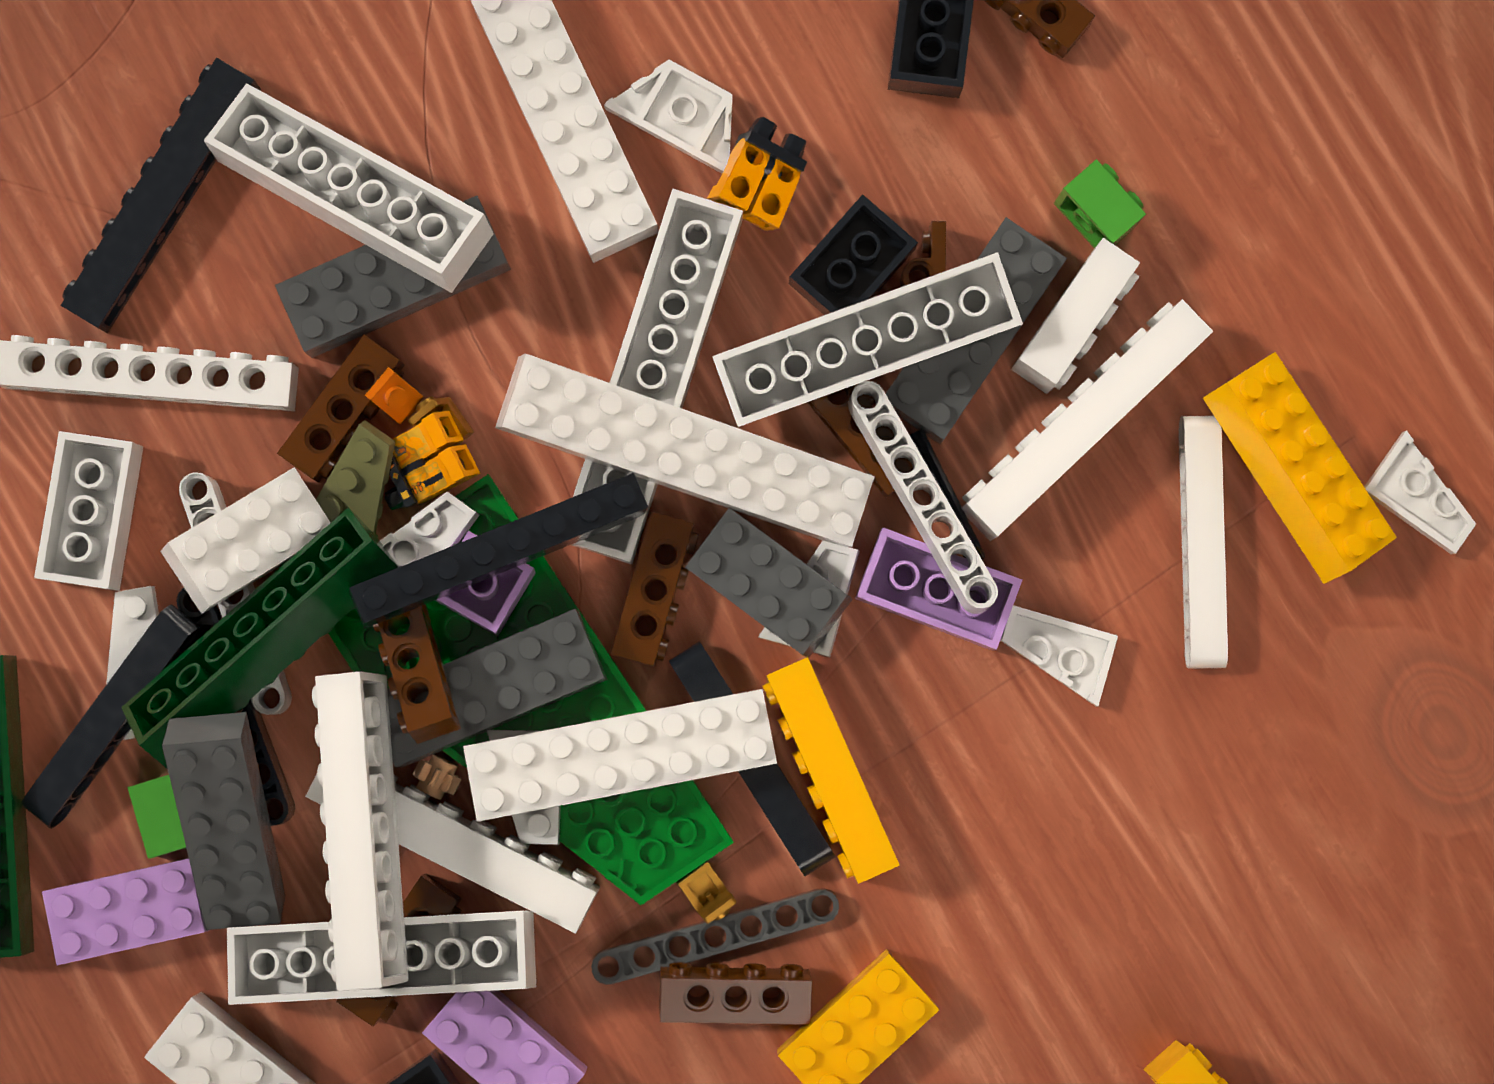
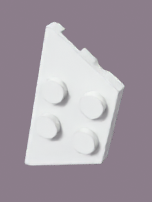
M667 60L655 68L652 74L640 78L631 84V88L613 99L612 97L606 101L604 105L605 110L712 169L723 173L730 156L732 94L677 63Z

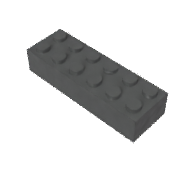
M478 196L463 202L484 213L493 231V236L452 293L367 245L276 284V290L304 352L311 358H314L511 270Z
M1006 217L978 259L998 252L1022 322H1024L1067 258ZM1021 325L904 367L886 392V396L897 415L916 429L923 430L929 438L941 444Z
M573 609L444 664L445 674L461 729L417 744L409 733L403 734L397 719V712L402 711L399 699L394 700L388 688L392 760L394 766L403 768L485 733L487 730H492L608 680L580 612ZM425 691L418 694L414 704L424 702L429 692Z
M247 712L169 719L162 747L205 929L214 930L281 923L286 894Z

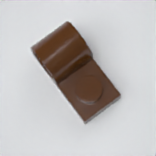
M931 221L929 231H923L922 253H928V258H916L906 264L900 278L901 287L912 284L909 280V273L912 271H922L927 277L946 271V221Z

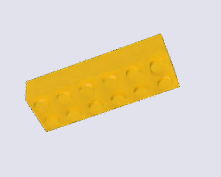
M1276 352L1203 397V400L1323 584L1352 571L1397 538Z
M808 657L766 675L768 683L762 685L770 705L778 703L783 717L777 719L785 739L793 738L798 751L792 753L800 773L805 774L808 772L813 785L807 787L816 809L823 807L828 819L822 821L831 843L839 842L843 853L837 855L847 879L854 876L859 884L900 866Z

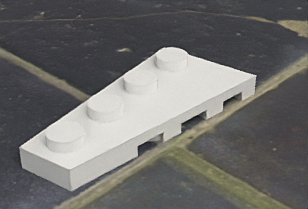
M155 586L115 592L107 683L159 614ZM132 729L123 740L135 738Z

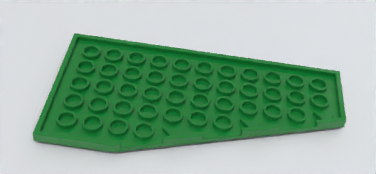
M489 474L454 496L479 514V517L468 530L477 536L519 519ZM544 556L526 563L533 567L536 573L499 636L494 635L435 600L426 604L443 665L573 609L580 612L608 680L492 730L545 731L647 711ZM356 609L351 610L328 633L353 672L386 675L387 679L393 677L390 665L385 666L380 656L378 645L383 643L381 632H376L373 626L364 629ZM410 624L402 625L397 630L396 635L406 633ZM419 658L409 660L405 669L415 667L419 662ZM485 732L443 751L467 768L463 746L487 742L490 739L488 733ZM693 780L560 806L559 841L639 905H643L734 843Z

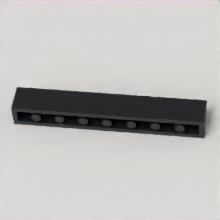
M217 57L212 65L208 64L202 70L198 80L200 84L193 95H188L182 102L179 109L180 116L174 126L170 125L163 132L160 138L161 146L154 157L150 156L145 161L140 172L142 176L135 188H129L124 194L121 201V206L123 207L115 219L111 218L102 230L101 235L103 238L96 250L92 249L88 252L82 263L84 269L77 280H72L63 292L62 297L64 301L60 306L107 334L216 162V158L204 142L205 138L246 83L261 90L254 79Z
M631 473L349 587L350 596L362 625L366 629L645 514L648 505L634 473Z

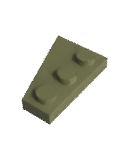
M366 420L358 425L316 501L330 522L334 521L349 507L376 535L378 519L382 516L383 504L381 502L384 486L388 483L395 441Z

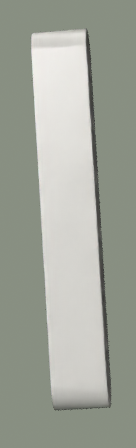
M873 381L859 383L855 386L849 399L848 408L851 416L961 606L971 614L985 612L998 597L995 581L884 390ZM863 394L870 395L875 400L876 406L871 409H865L858 404L857 397ZM880 426L889 427L894 433V439L890 441L881 440L876 435L875 429ZM898 458L908 459L912 463L913 470L909 473L898 471L895 468L894 460ZM916 490L928 492L931 497V503L926 506L916 503L913 498V492ZM935 522L945 523L949 527L950 536L946 538L937 537L932 531V524ZM961 554L965 556L969 563L968 569L964 571L955 569L950 561L951 555ZM979 586L983 588L987 593V601L985 603L973 601L969 594L971 587Z
M1181 416L1179 421L1185 661L1188 669L1226 668L1228 662L1222 429L1214 416Z
M194 472L186 475L181 480L179 492L191 528L226 508L220 487L213 478ZM199 481H205L207 485L206 495L200 500H195L192 494L194 485ZM253 583L243 588L244 595L240 602L255 590ZM227 598L219 603L218 606L222 618L240 602L233 604ZM284 671L278 675L272 684L265 686L251 698L253 706L260 713L266 715L281 714L289 708L292 696ZM270 688H275L280 694L279 704L273 709L266 706L264 702V695Z

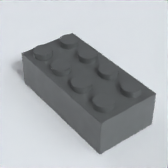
M728 508L685 567L800 654L810 658L852 601L850 596L731 508Z

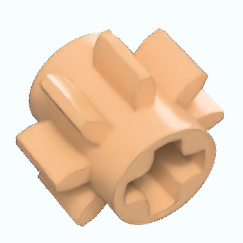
M435 754L432 755L430 761L419 760L412 774L420 780L416 788L439 800L442 799L444 793L448 792L454 795L462 780L454 774L458 766Z

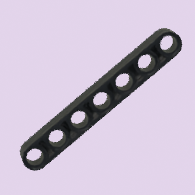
M182 588L177 596V607L202 628V632L198 637L200 639L207 627L214 626L222 619L219 606L217 604L203 614L200 611L195 612L190 607L191 597L185 588ZM250 699L242 712H247L250 729L257 735V744L254 747L258 765H266L270 770V779L267 783L262 784L266 806H268L271 799L275 798L281 801L284 808L283 814L278 819L269 815L271 826L284 824L292 818L295 812V803L262 715L255 709Z
M174 605L164 608L22 800V806L50 829L60 824L131 730L121 707L192 646L200 636L202 628Z
M700 641L669 660V663L694 702L733 695ZM778 764L738 771L805 877L836 857Z

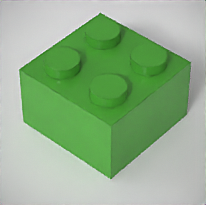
M1097 159L1067 184L1054 202V205L1093 248L1098 245L1102 238L1116 245L1146 215L1142 210L1144 205L1140 198L1132 191L1126 192L1117 182L1119 180L1117 173L1108 164L1104 163L1102 165Z

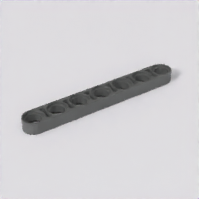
M825 888L815 889L727 914L722 919L713 920L709 924L703 921L608 948L595 956L591 966L592 974L600 983L606 985L660 971V966L669 967L670 963H688L821 925L836 917L839 911V902L835 894ZM819 895L828 896L833 902L832 911L826 916H818L812 910V901ZM784 905L792 906L797 911V920L791 926H783L776 919L777 910ZM753 915L760 919L762 929L759 934L750 937L741 931L740 924L745 917ZM720 926L725 930L726 940L722 945L714 947L706 942L705 932L709 927ZM676 936L686 937L691 944L689 953L683 957L673 955L669 949L670 941ZM641 946L650 947L655 954L654 962L648 967H641L634 960V951ZM610 956L618 961L619 971L615 976L605 977L599 972L598 963L601 958Z

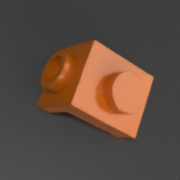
M389 367L365 394L368 399L399 424L415 411L417 404L424 397Z

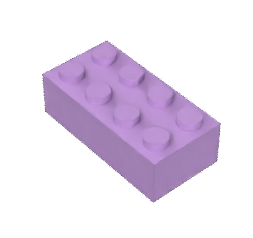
M882 528L855 599L989 650H997L1022 579L986 566L996 583L998 597L985 612L971 614L961 606L925 543ZM955 554L951 555L950 561L955 569L960 571L968 569L969 563L966 558ZM979 586L970 588L969 594L973 601L976 603H985L987 601V593L983 588Z
M189 858L42 891L57 965L209 931L205 929Z
M499 990L456 992L422 1032L425 1037L480 1084H577L588 1068Z

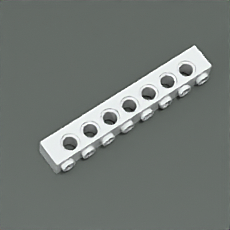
M11 335V341L0 340V387L4 389L295 411L299 368L293 363H289V358L285 356L267 355L266 361L252 360L251 354L231 352L230 358L216 357V352L201 349H195L193 355L179 354L180 349L172 347H157V352H144L143 346L134 344H121L120 350L106 349V343L96 341H84V347L70 346L69 340L48 338L47 344L33 343L34 338L20 335ZM43 355L45 365L41 371L34 373L32 362L37 356ZM75 358H80L82 362L81 370L77 374L70 376L68 373L69 363ZM111 361H117V374L112 378H106L104 374L105 366ZM147 364H154V376L148 381H142L140 376L142 368ZM190 366L192 370L190 380L187 383L179 384L177 381L178 371L183 367ZM221 369H227L229 374L228 381L221 387H215L213 383L215 373ZM257 372H263L265 374L264 385L257 390H252L249 385L251 376Z

